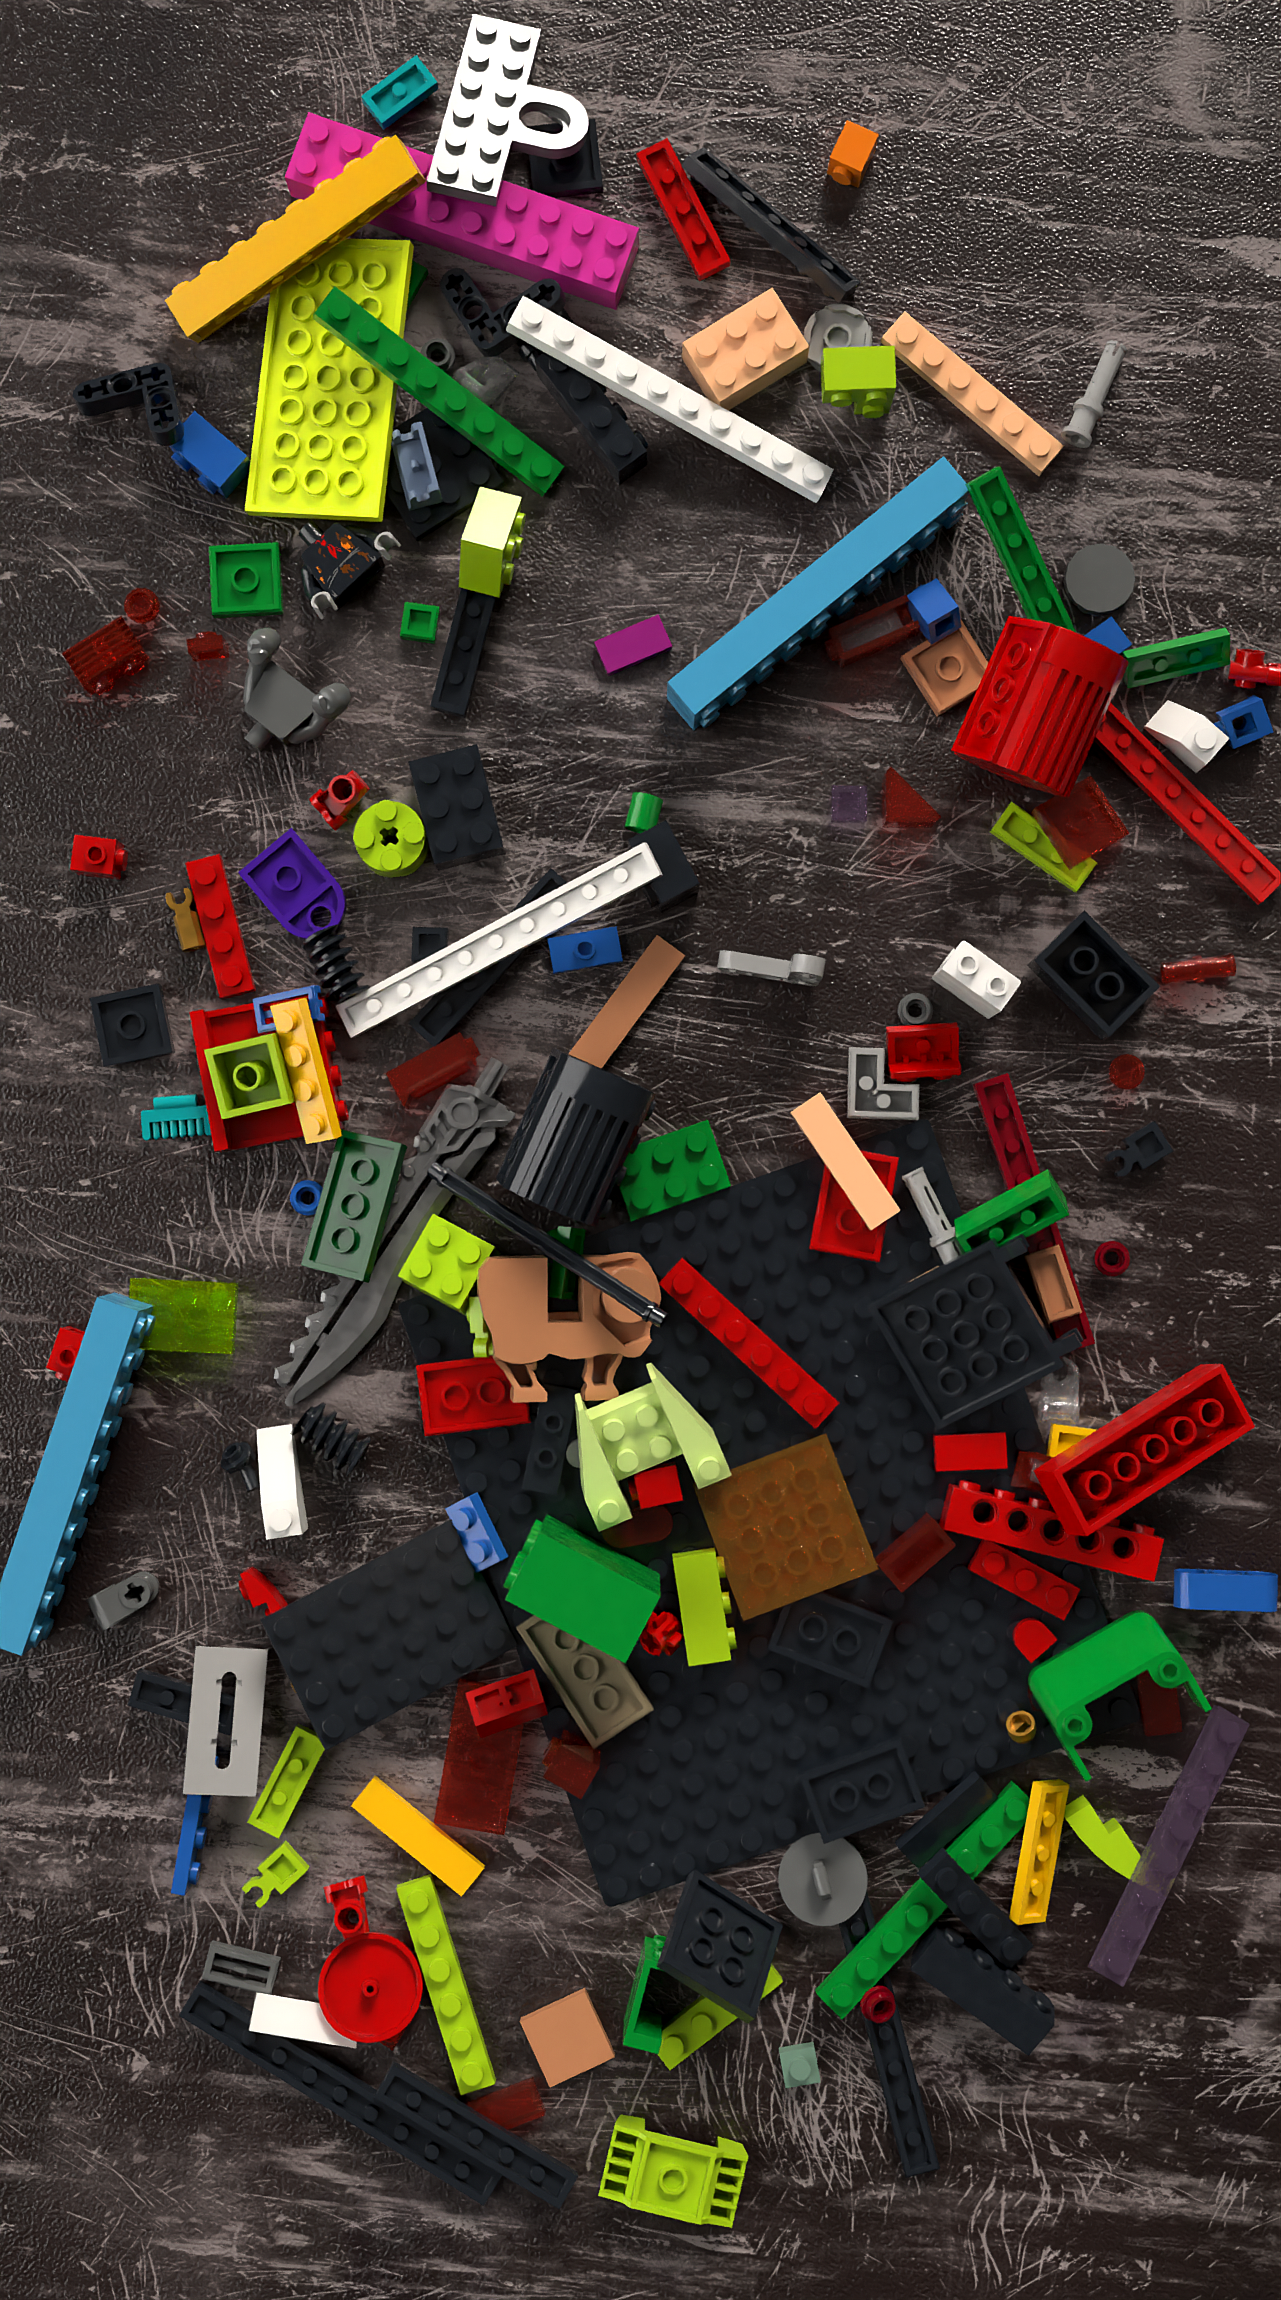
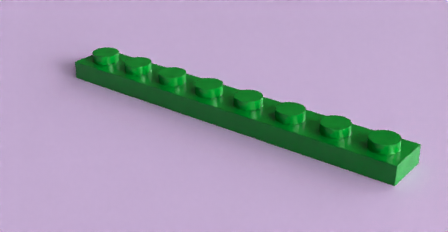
M333 287L315 311L313 319L543 497L563 469V464L337 287Z
M1012 1780L997 1795L998 1799L977 1816L946 1850L972 1879L987 1866L1026 1824L1030 1798ZM920 1877L815 1989L816 1994L843 2019L857 2005L863 1995L886 1974L948 1906Z

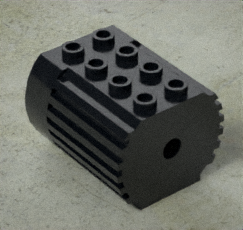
M553 1048L496 1176L497 1181L503 1188L523 1198H527L536 1204H540L574 1220L596 1227L599 1219L604 1220L610 1210L612 1200L608 1198L613 1187H619L625 1176L626 1167L623 1164L628 1153L633 1154L638 1147L641 1134L637 1132L644 1120L648 1121L656 1104V1101L653 1100L656 1094L640 1085Z

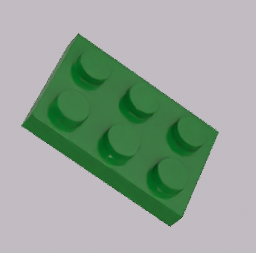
M705 1120L639 1143L633 1154L628 1153L623 1166L626 1167V1173L619 1187L630 1219L633 1221L730 1187L731 1184L709 1121Z

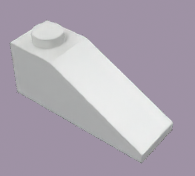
M293 1424L257 1429L260 1495L266 1540L300 1535L308 1529L295 1437L290 1434L293 1430Z

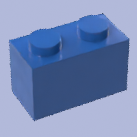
M194 410L183 423L184 436L176 444L169 446L174 453L171 458L185 472H188L190 468L200 476L197 481L208 492L214 494L218 491L227 498L249 473L250 460L244 452Z

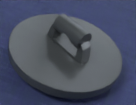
M814 1833L800 1838L787 1850L779 1867L778 1883L785 1904L795 1916L812 1925L832 1926L846 1921L859 1909L867 1892L868 1874L861 1854L849 1841L839 1838L824 1844L820 1833Z

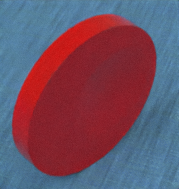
M374 1931L347 1938L338 1944L327 1957L318 1982L319 2003L328 2023L342 2036L362 2043L380 2042L401 2032L415 2016L420 2005L423 1990L421 1969L410 1948L392 1935Z

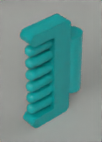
M197 1094L155 1097L153 1099L154 1110L141 1111L142 1137L144 1140L152 1139V1129L153 1138L156 1140L160 1138L159 1122H161L162 1137L167 1139L169 1137L168 1121L170 1122L171 1137L176 1138L178 1136L177 1120L180 1137L186 1136L185 1120H187L188 1135L190 1137L195 1135L194 1119H196L198 1136L204 1134V1129L206 1135H211L206 1105L198 1106Z

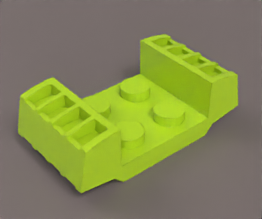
M620 2114L614 2125L598 2196L621 2202L632 2209L699 2225L713 2224L732 2228L748 2154L743 2144L726 2138L717 2137L716 2146L713 2147L645 2130V2119Z

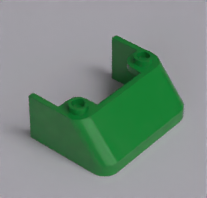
M1135 1610L1127 1613L1037 1665L1028 1676L1030 1691L1074 1768L1085 1782L1092 1779L1074 1748L1075 1745L1084 1741L1092 1730V1720L1085 1705L1147 1670L1153 1681L1163 1688H1175L1183 1684L1195 1704L1205 1712L1212 1709L1184 1659L1157 1621L1145 1611Z

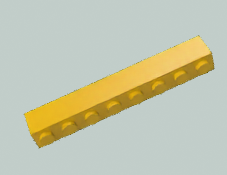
M396 135L391 138L384 137L374 144L372 147L373 151L362 159L355 158L348 162L343 168V173L333 180L329 178L320 182L314 188L315 193L305 200L299 199L294 201L285 209L286 213L276 221L269 220L258 227L255 236L248 241L242 240L235 243L228 250L229 254L223 259L209 262L201 268L200 275L190 282L184 281L174 287L172 295L165 299V302L186 336L197 343L201 342L424 184L426 180L404 143Z

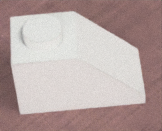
M1169 700L1164 703L1143 727L1195 773L1201 770L1229 739L1228 736L1202 714Z

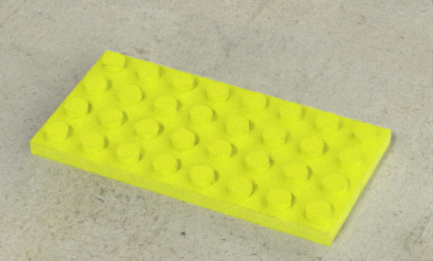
M345 239L270 292L245 512L249 516L382 522L398 385L313 319V315L335 286L403 339L414 250L410 240Z

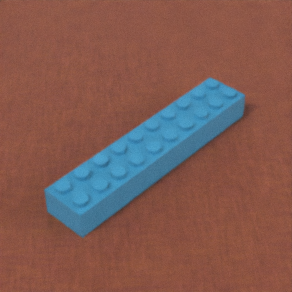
M943 456L667 682L668 701L693 731L700 725L703 728L709 726L719 717L718 710L727 703L733 706L747 693L745 690L747 686L753 681H756L758 684L763 682L774 671L772 666L780 659H783L785 662L791 659L801 649L799 644L808 636L812 640L818 637L828 627L826 622L835 614L839 618L846 614L855 605L853 600L862 592L866 596L873 592L882 583L880 578L889 570L892 573L897 572L909 561L907 556L916 548L922 551L935 540L936 536L934 534L944 526L946 529H949L956 524L963 516L961 512L968 505L966 500L969 491L965 485L967 483Z
M115 1292L96 1298L0 1582V1649L22 1656L32 1647L36 1648L42 1639L46 1640L51 1632L54 1619L49 1618L54 1605L58 1606L64 1594L65 1585H62L61 1582L64 1573L69 1572L74 1564L76 1552L72 1551L76 1538L80 1539L86 1529L88 1518H85L84 1514L87 1505L93 1504L99 1490V1485L95 1484L99 1470L104 1471L109 1461L111 1452L106 1449L110 1437L114 1438L117 1435L122 1422V1417H119L118 1413L122 1403L126 1404L131 1396L133 1384L129 1383L133 1369H139L145 1351L140 1349L144 1337L150 1336L155 1325L156 1316L152 1315L155 1307L153 1305Z

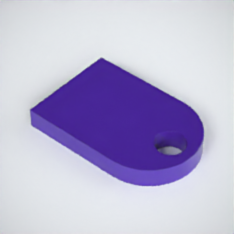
M292 828L238 872L281 925L298 938L306 940L317 931L333 925H341L343 922L347 903L342 887ZM321 908L328 909L331 912V921L325 927L315 926L312 919L315 911Z

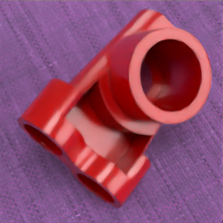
M1236 649L1235 661H1230L1228 679H1235L1234 686L1243 688H1256V682L1281 686V664H1264L1265 652Z
M351 770L346 775L334 777L328 789L324 791L320 788L309 798V801L321 813L325 821L337 831L348 821L346 815L370 788L354 770ZM352 786V793L347 797L346 791Z
M365 1875L323 1887L326 1902H332L335 1911V1926L342 1932L344 1939L369 1932L364 1892L368 1891ZM352 1909L356 1910L359 1915L358 1923H352L349 1920L348 1915Z

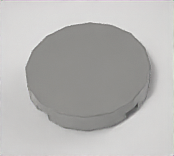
M831 304L818 312L816 311L809 318L803 337L810 346L807 360L816 370L821 372L823 348L872 346L871 327L859 310L847 304Z

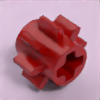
M663 1611L659 1616L652 1612L639 1637L642 1647L652 1655L659 1656L664 1651L668 1656H671L680 1647L679 1642L684 1638V1635L681 1634V1623L676 1616L669 1612Z

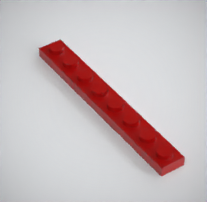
M1110 702L1094 742L1257 905L1262 903L1281 884V872Z

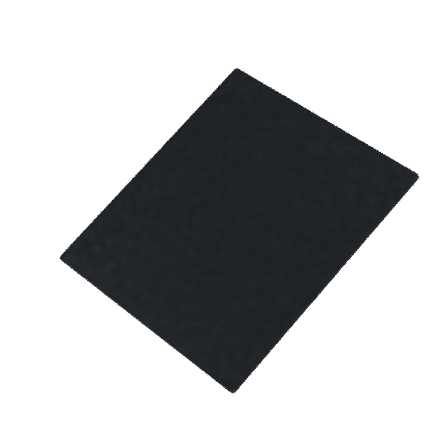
M926 1119L918 1120L855 1143L861 1151L899 1158L892 1198L901 1211L887 1219L880 1262L809 1249L825 1165L820 1156L599 1232L584 1239L583 1254L607 1255L622 1252L640 1253L651 1266L658 1283L681 1258L688 1262L839 1402L816 1429L659 1285L661 1293L659 1308L668 1313L669 1316L661 1328L652 1323L650 1327V1338L652 1341L641 1356L635 1358L622 1357L621 1363L616 1369L613 1383L619 1396L651 1383L652 1380L646 1364L652 1363L713 1429L732 1476L698 1489L684 1454L664 1461L660 1464L674 1461L676 1463L683 1500L641 1509L639 1500L632 1502L628 1480L634 1479V1475L620 1480L619 1483L628 1501L632 1518L599 1532L585 1502L581 1486L580 1468L572 1466L567 1460L566 1454L557 1496L522 1489L539 1402H529L531 1423L442 1434L464 1498L478 1492L508 1555L507 1558L488 1568L509 1629L518 1645L516 1649L524 1672L532 1669L535 1671L548 1715L542 1716L540 1719L603 1901L608 1907H614L684 1882L688 1874L694 1870L704 1875L795 1843L807 1835L820 1833L798 1772L893 1737L899 1736L921 1797L959 1785L974 1771L981 1777L1063 1748L1029 1689L1028 1676L1037 1665L1108 1625L1088 1565L997 1543L1081 1589L1063 1621L969 1570L967 1567L982 1539L944 1530L939 1525L949 1483L959 1485L960 1480L981 1485L980 1491L990 1494L994 1493L995 1488L1015 1493L1014 1500L1028 1503L1029 1497L1050 1502L1033 1471L1049 1461V1459L1046 1458L1047 1450L1025 1388L1023 1387L938 1430L868 1308L870 1302L905 1285L934 1267L944 1264L936 1247H931L929 1243L931 1242L929 1238L932 1236L902 1176L923 1167V1171L951 1227L955 1226L954 1219L963 1215L930 1122ZM544 1252L537 1254L547 1257L548 1263H553V1259L544 1254ZM578 1289L576 1300L548 1297V1312L578 1311ZM427 1294L400 1303L399 1311L418 1365L474 1358L473 1343L475 1333H470V1323L467 1320V1316ZM549 1353L544 1359L537 1361V1369L534 1371L537 1381L542 1387L543 1383L578 1389V1393H581V1388L585 1383L582 1378L585 1358L567 1359ZM583 1400V1402H584V1404H585V1406H586L587 1409H590V1408H592V1407H594V1406H597V1405L602 1404V1403H604V1402H606V1401H609V1400H598V1401H584V1400ZM576 1408L574 1409L567 1447L572 1441L578 1439ZM1006 1432L1008 1469L935 1471L933 1435ZM986 1502L977 1504L973 1510L974 1518L976 1520L986 1519L990 1514V1505ZM1022 1511L1013 1512L1008 1519L1009 1527L1012 1529L1020 1528L1025 1522V1515ZM546 1514L659 1573L661 1596L653 1612L657 1616L663 1611L676 1616L681 1623V1634L683 1635L672 1554L715 1548L716 1557L723 1556L726 1578H719L721 1592H729L732 1612L725 1614L726 1627H734L737 1649L730 1650L731 1660L688 1666L684 1638L679 1642L680 1647L671 1656H668L664 1651L659 1656L648 1653L638 1639L625 1664L652 1704L654 1710L595 1749L590 1745L516 1628L519 1624L532 1617L533 1614L505 1600L508 1589L504 1588L503 1585L519 1551H522L535 1520L543 1522ZM1050 1520L1044 1525L1043 1533L1045 1537H1054L1059 1532L1060 1525L1058 1520ZM792 1580L893 1619L891 1629L868 1688L767 1649V1644ZM1026 1618L1040 1620L1058 1639L1032 1663L1021 1653L1013 1641L1015 1626ZM1129 1681L1085 1705L1092 1720V1730L1086 1739L1134 1723L1140 1719V1711ZM1025 1711L1033 1716L1036 1724V1735L1032 1741L1019 1744L1009 1736L1006 1721L1014 1712Z

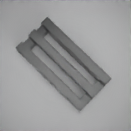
M212 1940L202 1979L252 1992L272 1995L281 1957ZM216 1954H220V1955H224V1956H228V1957H232V1958H236V1959H240V1960H244V1961H248V1962H252V1963H256V1964L268 1966V1967H270V1969L263 1968V1967H259V1966H255V1965H251V1964H247V1963H243V1962H239V1961H235V1960H231V1959H227V1958H223V1957H219V1956H215V1955H216ZM215 1965L236 1972L267 1978V1983L212 1970V1967Z

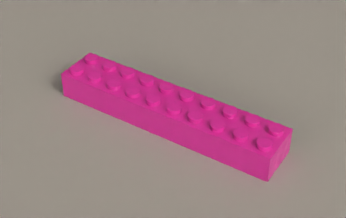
M308 112L285 174L290 195L305 200L315 193L314 188L320 182L329 178L333 180L344 172L343 168L348 162L355 158L362 159L372 152L374 144L382 138ZM406 146L426 182L371 220L369 224L534 282L548 278L553 279L560 285L563 292L614 310L617 309L639 248L638 227L504 180L496 206L427 191V178L434 156Z

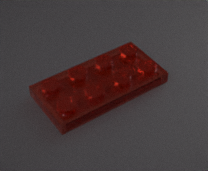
M459 1678L434 1823L504 1835L523 1724L480 1738L465 1693L489 1685V1683Z

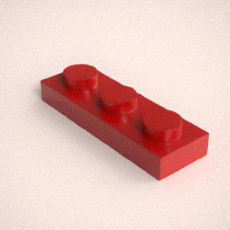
M982 1539L967 1567L972 1572L1063 1621L1081 1590L1074 1584L996 1542Z

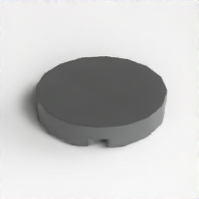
M1100 543L1086 546L1074 555L1066 567L1063 583L1067 597L1078 606L1079 610L1086 614L1100 616L1111 614L1124 605L1133 592L1135 574L1133 565L1125 553L1115 546Z

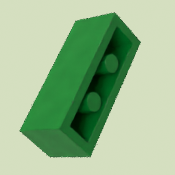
M1047 1169L954 1219L956 1239L964 1251L967 1252L992 1238L996 1240L999 1247L1022 1233L1027 1238L1069 1215L1066 1197Z

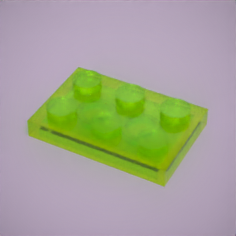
M130 1278L129 1298L153 1305L151 1315L156 1316L155 1325L150 1336L144 1337L139 1349L220 1354L235 1353L238 1283Z

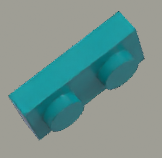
M416 55L364 93L361 98L365 107L384 130L439 89L438 82Z

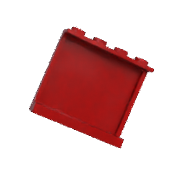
M318 993V999L323 1002L320 1012L325 1017H330L328 1001L325 996L321 997L320 993ZM308 996L263 1005V1011L271 1010L270 1006L302 998H307V1002H309ZM253 1003L212 1011L202 1009L189 1012L214 1151L222 1153L304 1137L295 1102L227 1119L221 1118L204 1050L276 1033L277 1031L258 1034ZM265 1019V1023H274V1019ZM325 1021L313 1023L340 1129L344 1130V1121L349 1120L346 1101L340 1100L337 1087L342 1086V1076L339 1065L333 1066L331 1052L336 1051L335 1038L332 1030L327 1031Z

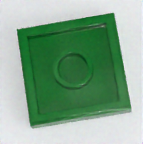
M278 542L209 546L211 606L214 618L284 615L281 552Z

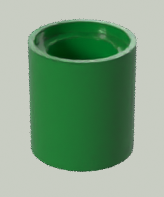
M633 792L625 828L640 834L657 825L663 799L646 793Z

